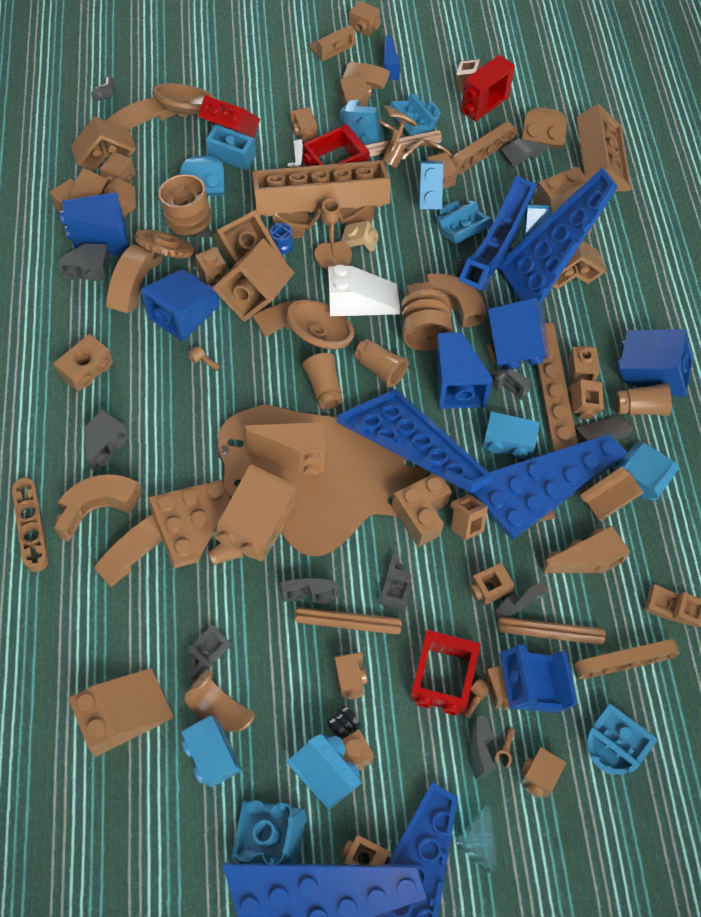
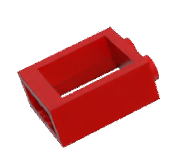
M499 54L467 77L464 82L461 112L477 122L508 99L515 65Z
M204 95L198 117L213 125L216 124L252 138L255 137L260 118L249 111Z
M346 124L304 143L302 159L306 166L323 165L318 157L343 146L351 157L337 164L365 162L370 159V151Z
M427 630L410 700L415 701L417 706L423 708H431V706L442 708V711L449 715L457 716L459 713L464 714L468 704L481 643ZM429 650L469 660L461 698L420 688Z

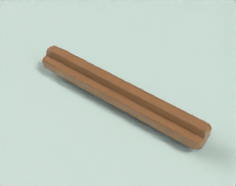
M440 130L400 137L397 144L404 147V150L413 147L420 139L440 143L442 141V134ZM391 140L366 144L365 146L370 151V157L385 154Z
M298 607L295 615L296 622L302 624L397 635L400 634L402 620L399 618Z
M502 616L498 619L497 629L500 633L602 645L606 638L605 630L600 628Z

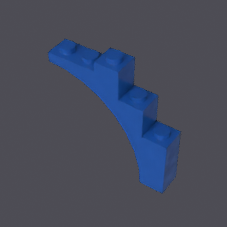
M515 176L492 227L477 251L467 258L458 281L479 290L488 289L495 270L500 268L507 250L512 248L526 213L527 205L530 204L537 188L536 183Z

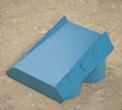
M636 442L614 469L616 471L620 467H624L631 472L644 492L639 497L657 500L668 483L673 479L679 467L675 461L646 443Z
M319 734L308 740L309 742L285 762L303 780L323 806L329 810L363 782L359 778V771L356 765L352 762H347L344 758L345 745L341 738Z
M244 800L231 857L232 861L249 864L283 865V863H300L299 856L305 823L307 822L305 810L293 808L286 803L273 805L256 800Z

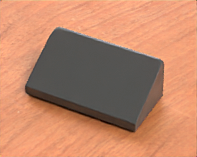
M619 415L576 427L575 431L581 443L608 434L615 441L625 439L631 436L633 428Z

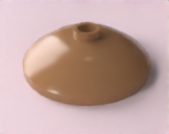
M163 83L153 87L155 99L168 110L176 112V115L181 117L199 114L204 95L215 98L213 94L206 90L185 84Z
M299 300L293 302L287 310L286 319L292 331L312 346L330 350L340 349L348 346L354 337V328L346 316H330V306L313 300Z

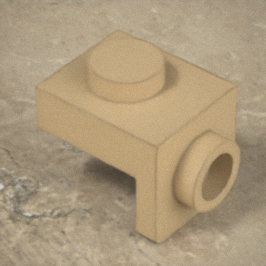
M367 220L345 225L341 241L346 242L350 247L364 244L369 252L375 251L378 233Z

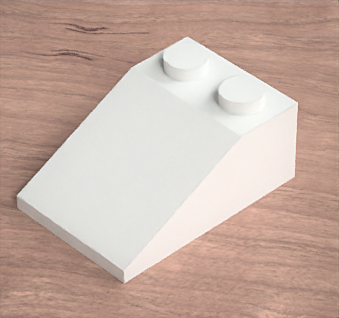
M336 265L328 267L330 316L400 314L396 283L353 266Z

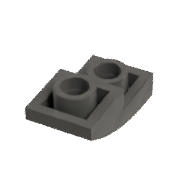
M304 578L280 583L284 602L289 600L291 602L300 601L310 594L313 604L317 602L324 604L338 596L337 583L331 580Z

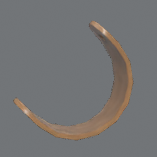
M204 670L186 692L185 701L188 708L201 720L213 715L219 719L224 731L238 732L247 728L254 720L255 712L243 707L229 697L210 679L212 672Z

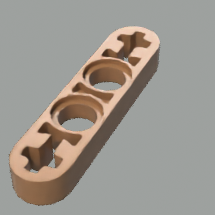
M505 122L458 152L452 158L457 168V174H462L508 144L515 137L517 129L509 122Z
M21 478L12 486L21 556L27 569L32 572H40L47 567L49 556L39 494L36 485L31 479ZM28 487L27 497L29 500H25L22 495L23 488ZM25 509H35V513L32 517H22V513ZM36 530L39 532L35 540H25V536L29 531ZM31 549H36V552L39 555L37 563H33L31 561L34 559L33 551Z
M670 639L583 659L575 663L574 668L578 679L582 680L669 660L678 656L680 652L675 640Z

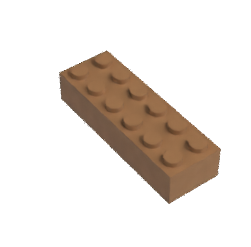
M383 160L252 171L256 212L262 216H272L278 213L290 215L302 211L309 213L317 212L318 209H322V203L326 199L337 200L340 208L350 207L352 209H358L362 206L381 207L384 204H390V178Z

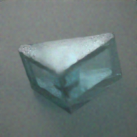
M486 806L482 809L455 843L487 873H494L497 870L491 806Z

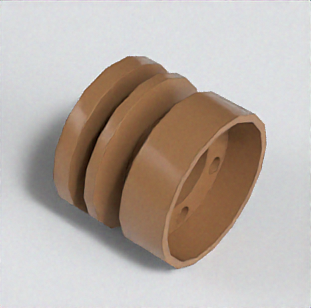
M188 174L176 175L167 179L161 185L158 191L159 200L164 210L166 224L172 232L179 235H193L203 231L210 224L212 219L211 209L207 200L205 184L200 178Z
M422 289L410 293L403 299L401 305L404 342L414 350L434 351L436 349L437 334L453 332L449 297L439 290Z

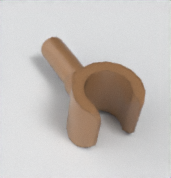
M200 346L194 347L188 352V357L194 364L202 360L216 371L221 367L209 359Z
M481 679L471 687V691L476 696L472 699L464 714V717L467 719L471 718L477 705L488 695L489 687Z
M508 729L501 751L497 752L494 756L495 764L498 761V756L503 754L508 759L505 768L510 766L512 757L509 752L515 730Z

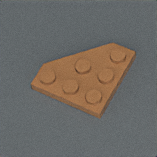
M222 480L149 497L148 504L173 569L199 562L208 542L217 529L219 519L230 502Z

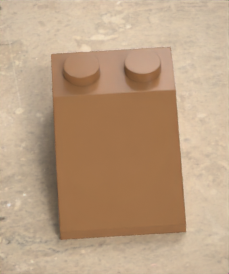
M256 210L218 229L213 236L223 256L232 267L263 238L284 260Z
M324 422L246 425L247 454L296 473L316 475L319 472H324L326 455Z
M152 668L94 685L68 698L88 749L95 757L174 718Z

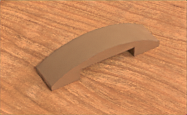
M153 97L124 107L106 121L129 130L155 117L163 121L176 115V112L168 110Z
M150 515L127 532L95 565V571L110 587L114 586L131 572L130 566L162 541L153 515Z

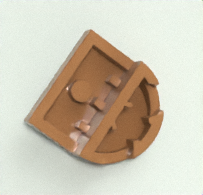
M534 108L525 117L522 139L546 144L547 147L563 149L567 119L558 110Z

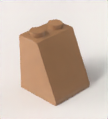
M578 167L539 181L533 205H550L551 215L583 186L588 179ZM591 227V229L589 230V232L587 233V235H588V234H591V232H592V227Z
M263 238L212 289L245 322L273 301L295 272Z
M251 464L217 523L215 539L225 546L233 547L243 552L246 556L262 562L291 519L298 486Z

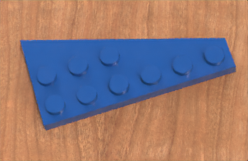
M601 168L503 259L500 269L521 301L536 298L540 304L543 302L611 199L618 185L605 169Z
M397 389L337 415L338 424L470 493L491 483L492 475Z
M608 434L489 472L492 475L491 483L472 493H468L488 506L487 514L513 541L625 457L627 451Z
M433 782L387 864L417 865L427 899L374 917H438L458 797Z
M224 862L222 865L238 917H374L427 899L417 865L359 866V864L283 863V865L263 863L235 864Z

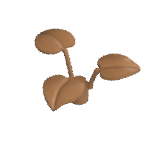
M385 105L384 108L388 111L390 117L399 118L401 124L397 130L387 122L379 119L380 127L388 129L392 134L390 145L382 158L384 163L397 169L401 159L406 160L420 145L429 146L440 153L448 152L450 158H453V155L445 147L427 139H420L404 153L405 148L397 143L400 136H403L402 130L405 122L414 127L417 126V123L406 114Z
M326 199L322 203V209L317 210V214L311 222L310 215L306 211L290 215L284 213L272 215L274 225L276 223H286L291 226L293 231L292 238L303 237L305 229H311L321 216L322 222L330 226V243L319 244L315 249L314 257L317 264L328 270L329 266H349L352 259L351 248L346 242L339 241L334 243V224L338 220H340V223L346 222V225L367 220L372 224L374 206H362L358 209L350 207L340 208L337 200Z

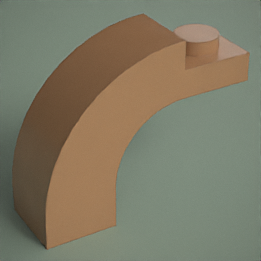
M134 244L127 248L114 269L108 289L106 307L124 313H129L136 309L142 281L151 268L161 264L162 255Z
M427 274L425 283H415L406 288V296L422 289L439 290L445 293L450 299V307L456 312L462 328L481 325L485 322L487 309L482 297L474 287L458 281V277L447 274Z
M99 475L85 479L71 487L58 502L63 510V513L59 514L56 518L54 527L59 538L69 542L83 518L97 508L113 507L131 514L142 495L139 483L124 476Z

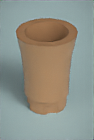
M368 339L360 342L354 354V358L361 365L379 377L389 388L394 387L403 378L409 365L407 358L396 355Z
M320 353L306 359L302 367L309 378L320 408L332 409L339 406L343 399L334 355Z
M666 382L654 386L617 391V413L670 416L671 392L669 384Z

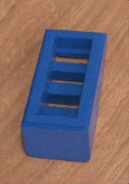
M386 35L384 69L390 72L388 80H399V58L391 35Z

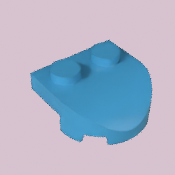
M410 94L407 101H391L389 105L398 112L406 114L417 123V126L414 127L405 122L404 128L410 135L433 131L439 120L440 110L430 100L427 103L419 100V95Z
M350 100L347 105L341 108L339 113L341 126L347 124L364 145L382 141L377 107L359 106L358 100Z
M194 156L184 161L180 169V175L188 174L200 178L205 184L207 196L225 195V172L218 158L213 156Z
M458 201L449 203L440 209V215L437 216L440 233L455 244L463 242L466 238L479 234L492 226L491 218L478 210V203L474 201H469L468 205H459Z
M610 703L593 725L587 742L589 754L594 764L602 771L615 775L631 773L636 770L658 741V738Z

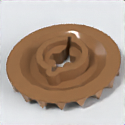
M143 229L138 230L135 235V241L140 246L145 247L146 250L153 251V253L184 259L191 257L194 252V247L189 242L165 232Z

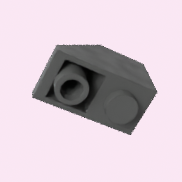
M84 243L57 260V266L62 278L107 281L111 256L108 246L105 244Z
M103 410L85 426L86 459L93 472H96L99 467L104 466L109 461L110 456L117 449L124 446L128 438L124 425Z

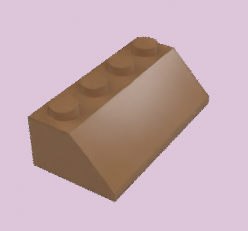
M598 103L577 116V132L580 136L579 147L582 151L581 162L584 166V175L589 180L603 168L618 185L616 191H630L632 187L622 126Z

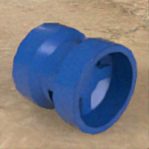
M276 223L270 229V236L282 255L288 254L293 249V231L291 226L286 223Z

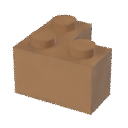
M95 116L71 145L76 164L95 171L106 157L109 158L113 151L130 157L136 150L130 131Z
M582 241L553 287L559 289L575 277L589 284L607 272L599 251Z
M435 474L396 492L392 502L393 510L418 548L440 536L444 523L436 510L448 505L452 493L445 480Z

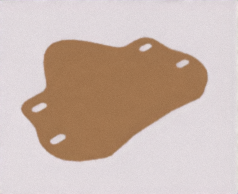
M260 405L238 412L226 420L218 436V448L225 467L224 488L230 496H233L237 489L234 482L242 480L251 464L298 486L291 519L283 529L282 534L293 548L311 557L323 556L337 549L371 515L397 516L392 505L387 503V499L394 498L396 492L424 479L428 470L422 467L405 466L404 461L407 459L338 424L337 417L300 413L271 405ZM324 422L326 443L324 472H319L316 475L296 473L247 454L246 425ZM229 439L242 440L244 446H229L227 441ZM222 445H226L229 448V453L225 456L222 455Z

